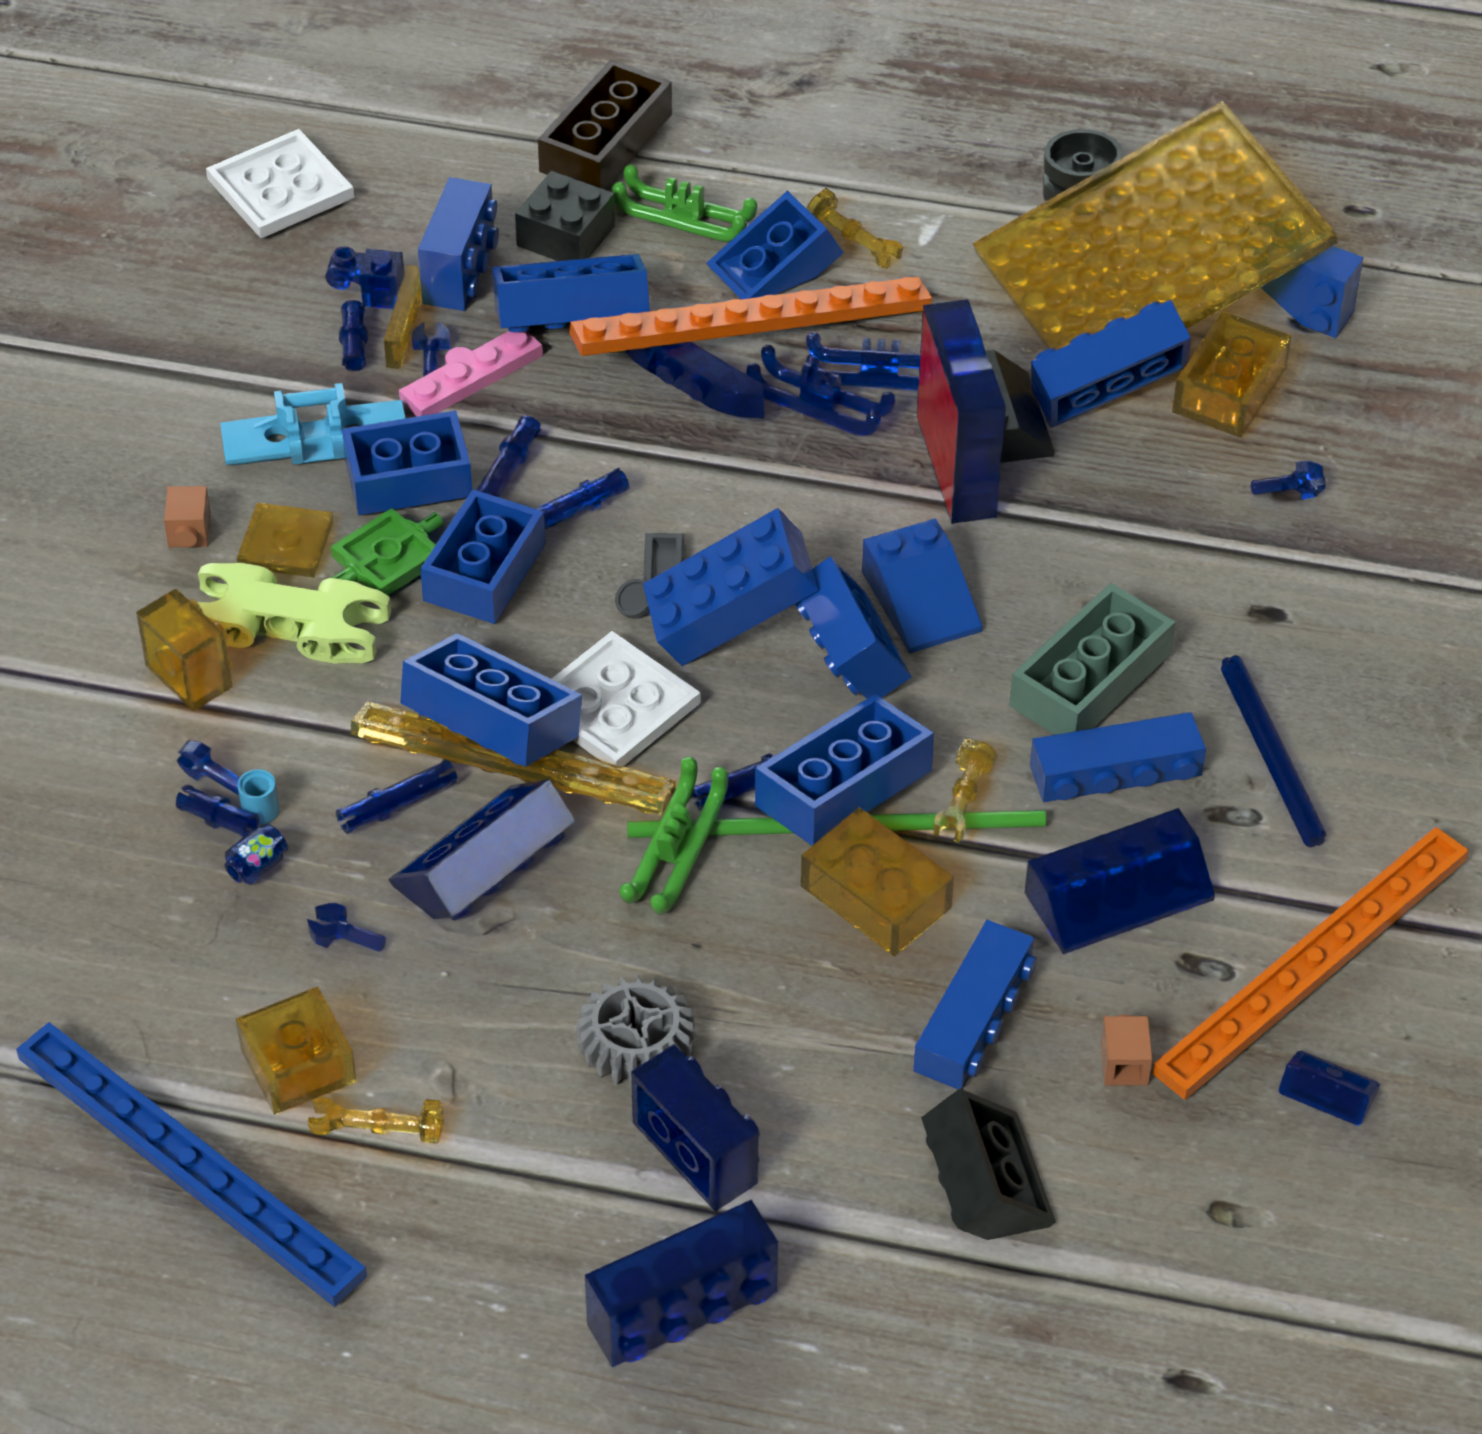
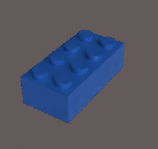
M639 254L492 267L497 317L500 327L508 328L509 332H523L529 330L532 325L545 324V328L558 329L566 327L567 322L650 311L647 270Z
M1171 300L1162 304L1160 302H1153L1142 308L1139 314L1128 319L1124 317L1114 319L1101 331L1092 335L1090 333L1080 334L1065 347L1058 350L1050 348L1039 353L1035 360L1031 361V390L1050 428H1053L1188 368L1191 337Z
M779 508L643 583L657 643L681 666L819 591L802 532Z
M456 633L403 661L400 703L416 711L419 715L428 717L448 727L449 730L479 743L480 746L501 754L513 763L526 767L579 737L582 694Z
M874 694L755 768V806L814 847L931 772L934 733Z

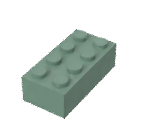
M1110 583L1012 673L1009 706L1054 735L1093 729L1171 654L1176 621Z

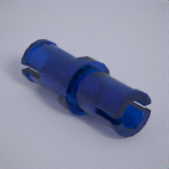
M349 300L341 306L342 327L339 329V341L343 345L342 365L349 371H359L366 366L365 344L368 341V330L364 326L365 306L360 301Z
M185 785L181 788L189 796L181 792L177 795L176 808L178 810L186 811L204 819L205 824L214 829L222 827L241 835L245 839H249L254 835L253 832L247 830V827L254 831L258 829L259 815L231 804L230 800L225 796L216 795L214 797L191 785Z

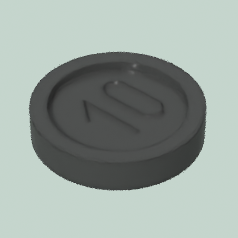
M631 579L622 584L615 596V604L624 616L634 619L642 617L649 612L643 583L646 581Z

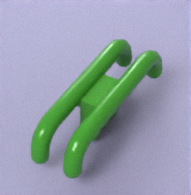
M628 165L624 169V178L629 189L645 200L665 205V209L661 210L634 202L627 195L626 186L622 182L615 183L612 188L614 201L622 211L630 216L722 242H730L744 230L747 223L755 217L758 208L757 201L754 198H747L743 203L742 210H735L704 201V186L696 184L691 194L690 182L682 181L678 190L677 179L672 177L667 179L665 190L649 186L640 180L638 170L634 165ZM702 216L731 223L732 227L726 228L700 221Z
M687 756L682 759L681 774L677 788L631 883H624L620 887V897L625 903H635L643 896L660 860L675 864L662 893L653 895L650 903L654 912L660 915L668 913L674 907L724 802L728 788V772L725 768L716 767L712 771L709 795L695 825L692 826L690 814L686 806L695 787L698 766L697 761L693 757Z

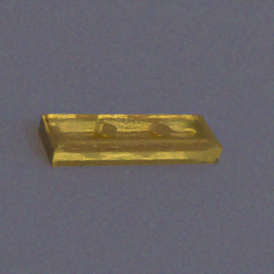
M408 265L384 338L386 368L399 369L406 353L422 302L419 266Z

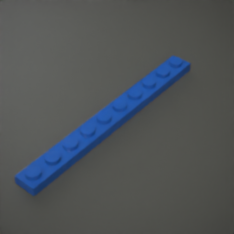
M50 1022L45 1024L16 1049L20 1061L332 1306L338 1305L367 1277L364 1265Z

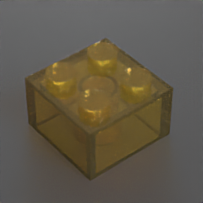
M175 588L136 612L146 667L193 712L233 688L230 672L233 666L226 646L228 635L219 622H212L204 615L201 607L194 599L188 600Z
M318 986L235 1018L241 1051L274 1115L357 1082L353 1050Z

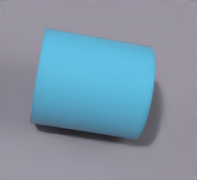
M254 769L244 773L238 780V792L243 818L255 825H263L273 821L279 813L274 776L262 769Z

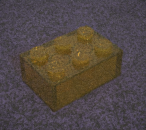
M1222 311L1176 379L1172 412L1242 438L1287 369L1292 336Z
M860 807L801 855V887L894 957L952 908L954 876Z

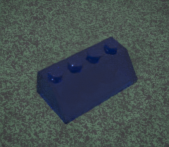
M549 779L510 785L388 880L395 889L431 918H451L454 921L468 914L474 908L472 902L479 896H487L500 889L505 884L503 878L511 871L518 872L535 861L533 854L542 847L549 848L560 842L566 836L564 830L573 824L575 820Z
M1179 808L1034 858L1027 863L1024 893L1062 954L1075 951L1215 899L1214 889L1199 837Z

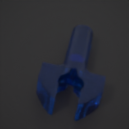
M425 322L418 325L412 331L413 350L423 351V376L438 369V351L450 349L449 330L440 322H437V334L431 340L425 335Z
M1308 460L1295 462L1296 470L1289 475L1252 480L1250 483L1251 492L1254 495L1295 490L1300 492L1301 499L1314 498L1326 488L1323 466Z
M188 740L178 751L181 755L176 761L188 776L198 781L203 775H206L239 796L238 780L240 777L211 759L210 747L194 740Z
M328 903L315 907L316 919L330 922V924L322 925L307 919L311 938L317 945L328 948L333 940L340 938L378 952L382 951L386 945V937L384 935L348 923L346 920L348 917L346 906L337 903Z

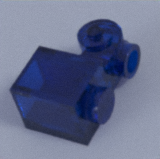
M348 246L339 247L334 250L325 275L326 282L338 290L349 288L351 282L357 283L361 286L362 306L399 310L406 285L403 252L366 249L365 253L355 252L354 249Z

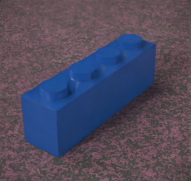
M1192 712L1033 738L1030 768L1043 802L1068 800L1084 795L1105 794L1114 790L1137 786L1146 787L1155 783L1187 780L1192 777L1202 776L1206 747Z
M986 919L915 1045L913 1072L956 1089H963L969 1076L977 1077L985 1059V1053L983 1052L988 1043L991 1045L996 1043L1003 1025L1002 1016L1005 1011L1012 1013L1020 995V988L1018 987L1022 980L1029 981L1035 971L1038 958L1032 955L1034 937Z

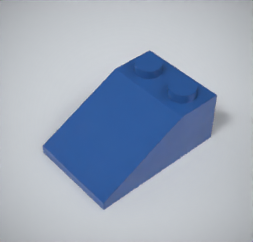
M787 190L706 264L740 299H749L765 295H776L811 280L822 273L844 252L828 229Z
M1261 220L1258 225L1251 279L1302 326L1337 338L1354 313L1364 257Z
M936 518L863 539L862 573L909 653L982 632V623L953 546Z

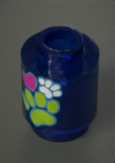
M266 824L262 828L255 827L225 852V869L236 882L252 885L283 860V853L288 850V844L284 836L274 826Z

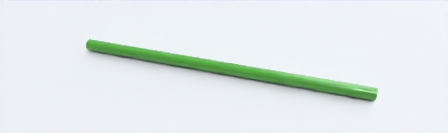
M1045 810L862 815L837 832L1046 827ZM773 818L716 819L708 836L794 833ZM691 820L692 826L695 825L697 820ZM627 821L628 838H652L660 821Z

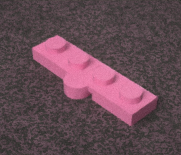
M507 331L474 350L465 347L450 349L445 355L446 365L400 389L399 398L416 417L439 413L543 356L542 344L527 331Z

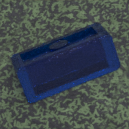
M1300 1050L1296 1052L1286 1065L1279 1086V1093L1354 1125H1360L1379 1090L1380 1084L1373 1079Z

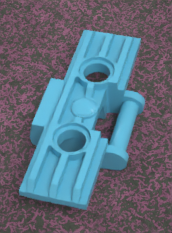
M342 383L335 384V388L282 394V390L274 391L276 415L220 423L226 465H240L291 458L293 465L345 458L342 429L352 424L362 426L405 419L402 400L346 406ZM327 405V414L324 420L301 422L298 418L296 408ZM274 434L286 436L284 440L279 442L267 440L269 436Z

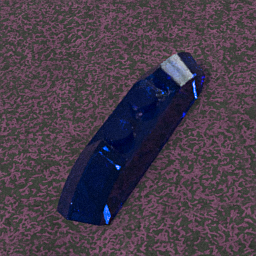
M685 342L625 350L630 358L639 366L716 412L740 420H764L762 383L696 344Z

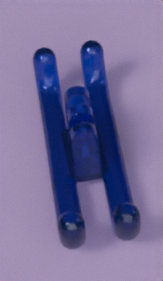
M817 332L808 333L806 346L810 354L806 357L805 365L807 373L817 382L837 386L919 391L920 375L898 374V367L920 369L921 354L900 352V340L893 339L891 350L885 349V339H878L877 349H871L870 338H863L862 350L838 349L823 346L821 344V337ZM952 340L944 341L941 350L938 352L948 384L952 381L955 372L954 365L950 363L956 352V344ZM820 361L834 364L861 365L860 372L828 370L821 367Z
M769 344L764 345L761 349V359L764 367L776 379L799 388L800 394L797 396L768 384L763 379L761 368L757 363H750L746 368L748 383L759 396L858 436H868L875 433L879 429L881 417L892 412L896 402L895 395L888 391L882 394L880 402H873L841 389L840 375L832 373L828 379V371L819 368L814 376V365L809 363L803 365L801 373L787 368L778 361L775 348ZM840 404L867 415L866 421L857 420L837 412L835 409Z

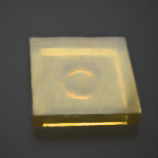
M257 502L237 555V563L261 566L275 573L314 578L333 524V513Z

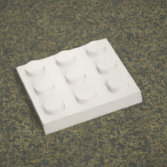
M300 129L206 168L209 182L260 238L354 198L353 186Z
M613 631L552 678V680L582 694L579 737L572 741L616 772L701 703V692Z

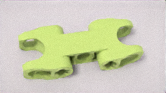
M210 563L201 566L198 573L200 590L205 592L206 595L219 598V600L210 603L191 602L184 606L181 613L185 630L195 636L211 640L220 645L246 648L251 646L256 635L295 641L297 642L296 646L299 652L312 660L334 664L366 663L374 660L376 655L375 636L370 634L369 631L355 628L354 626L361 623L381 624L388 621L391 615L390 597L383 592L363 586L355 581L327 578L320 583L318 590L277 584L276 576L270 570L261 566L245 563ZM210 576L219 577L227 584L217 583ZM365 601L372 602L378 605L380 609L370 608L360 603ZM193 617H200L213 623L203 624L196 621ZM348 643L360 644L365 649H355L351 647Z

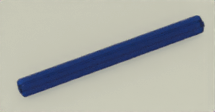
M1238 655L1225 657L1222 660L1220 670L1303 843L1309 848L1322 845L1325 842L1327 832L1242 658Z

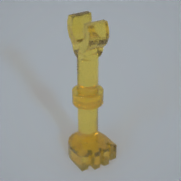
M824 188L809 202L806 209L820 222L826 221L841 231L842 237L848 241L855 240L870 250L878 266L888 269L890 267V255L897 259L902 257L903 246L899 242L877 238L863 229L862 223L852 218L849 220L835 211L838 199L835 193L829 189Z
M965 738L957 752L956 764L960 765L959 770H963L964 774L962 778L956 780L953 786L952 795L954 797L946 811L939 812L933 822V836L938 837L940 831L944 828H952L955 830L954 842L958 843L963 840L966 823L963 815L968 803L975 800L979 790L977 782L981 775L992 771L997 760L996 751L989 744L970 738Z
M318 1097L313 1100L315 1113L326 1115L322 1118L309 1117L307 1121L310 1132L315 1135L328 1134L342 1127L371 1129L372 1134L384 1135L386 1131L418 1133L422 1143L438 1144L444 1125V1110L440 1100L425 1099L419 1116L388 1113L387 1108L374 1107L373 1111L344 1109L340 1105H335L327 1097Z

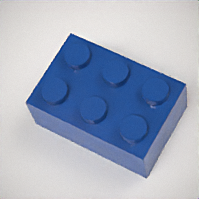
M449 177L418 247L422 304L465 311L470 297H476L480 273H486L490 249H496L499 239V228L494 227V220L497 214V200L492 199V184Z
M456 410L342 429L345 463L358 515L388 511L391 508L400 509L466 498L472 491L471 463Z
M472 489L420 568L423 601L495 624L546 544L544 512Z
M831 556L815 566L812 570L819 591L795 604L801 615L807 621L811 620L813 627L809 629L811 636L821 649L826 648L828 655L824 657V660L831 672L837 678L842 675L847 687L855 696L861 693L866 699L874 694L881 698L912 677L867 593Z

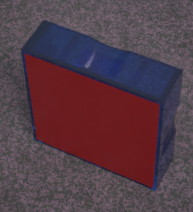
M969 299L923 305L916 417L951 524L997 518L1000 459L1006 413L1003 396L993 368L988 360Z

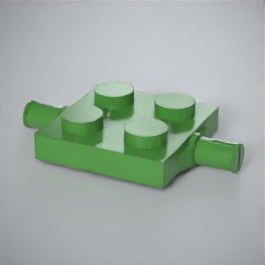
M393 508L389 509L331 546L332 558L345 568L331 578L356 581L364 584L366 587L379 590L387 596L421 575L420 568L436 545L429 539L428 535L443 527L444 523L441 516L433 512L430 516L417 523L403 518Z

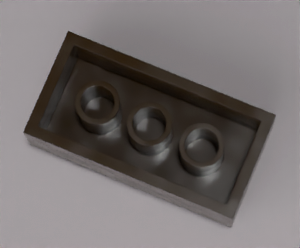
M611 59L538 138L539 172L548 175L550 171L606 190L672 115V81Z

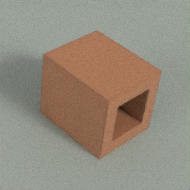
M207 486L167 487L164 524L168 547H208L211 511Z
M1127 1014L1104 1016L1100 1041L1104 1085H1148L1152 1065L1148 1016H1131Z

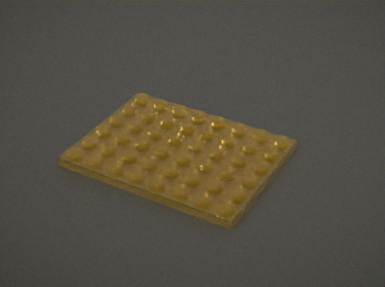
M1222 101L972 244L975 253L1048 349L1055 348L1058 350L1069 345L1071 340L1080 334L1090 333L1092 335L1105 329V326L1114 319L1120 317L1128 319L1139 314L1142 308L1153 302H1160L1162 304L1171 300L1186 329L1332 247L1338 243L1335 231Z

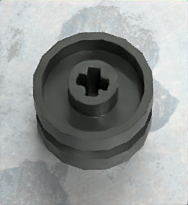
M1074 129L1059 133L1051 138L1044 148L1043 199L1056 211L1075 217H1091L1106 213L1115 207L1121 197L1122 146L1115 138L1104 132L1090 129Z

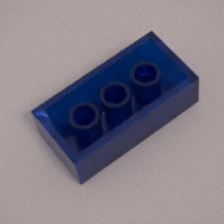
M751 1199L585 1274L587 1325L612 1368L624 1362H635L644 1357L648 1351L667 1342H678L699 1327L708 1323L716 1324L722 1322L732 1312L749 1304H761L770 1298L773 1293L777 1292L778 1240Z

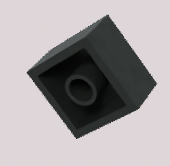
M550 171L515 213L517 246L556 261L589 258L615 227L614 193Z

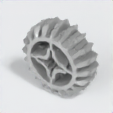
M638 975L635 983H627L621 976L618 986L613 987L605 982L602 994L591 992L589 1004H582L580 1018L576 1025L577 1036H579L578 1048L581 1050V1054H585V1061L588 1067H596V1072L600 1078L611 1074L615 1085L623 1078L629 1079V1083L633 1088L638 1080L645 1079L652 1086L655 1076L659 1075L668 1080L671 1069L681 1070L684 1058H690L693 1040L696 1037V1028L693 1026L694 1014L691 1008L687 1007L684 995L675 996L672 984L661 989L657 978L646 984L643 983L640 975Z

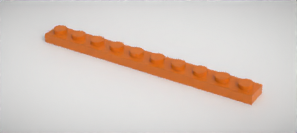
M903 277L888 281H871L865 284L834 286L832 288L811 291L802 290L795 293L765 295L763 297L741 300L732 299L726 302L695 304L693 306L672 309L662 308L657 311L625 313L623 315L603 318H588L586 320L570 322L569 334L580 355L587 356L925 311L931 309L932 296L919 277Z
M1438 827L1432 829L1153 1064L1152 1074L1182 1099L1186 1100L1466 862L1469 850Z

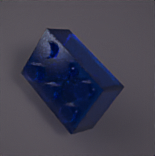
M673 1044L631 1071L633 1124L715 1212L758 1184L760 1132L756 1123L749 1115H742L731 1104L727 1092L720 1085L716 1084L714 1086L704 1076L701 1066L694 1057L690 1055L686 1057Z

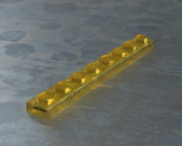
M368 701L351 720L350 735L365 738L372 743H385L397 746L411 753H424L442 758L446 762L478 767L488 773H501L513 776L527 783H540L558 788L565 793H578L597 798L604 803H617L629 806L643 813L662 815L676 789V780L555 750L524 767L513 763L510 759L491 749L480 746L479 743L459 733L449 730L448 727L426 716Z

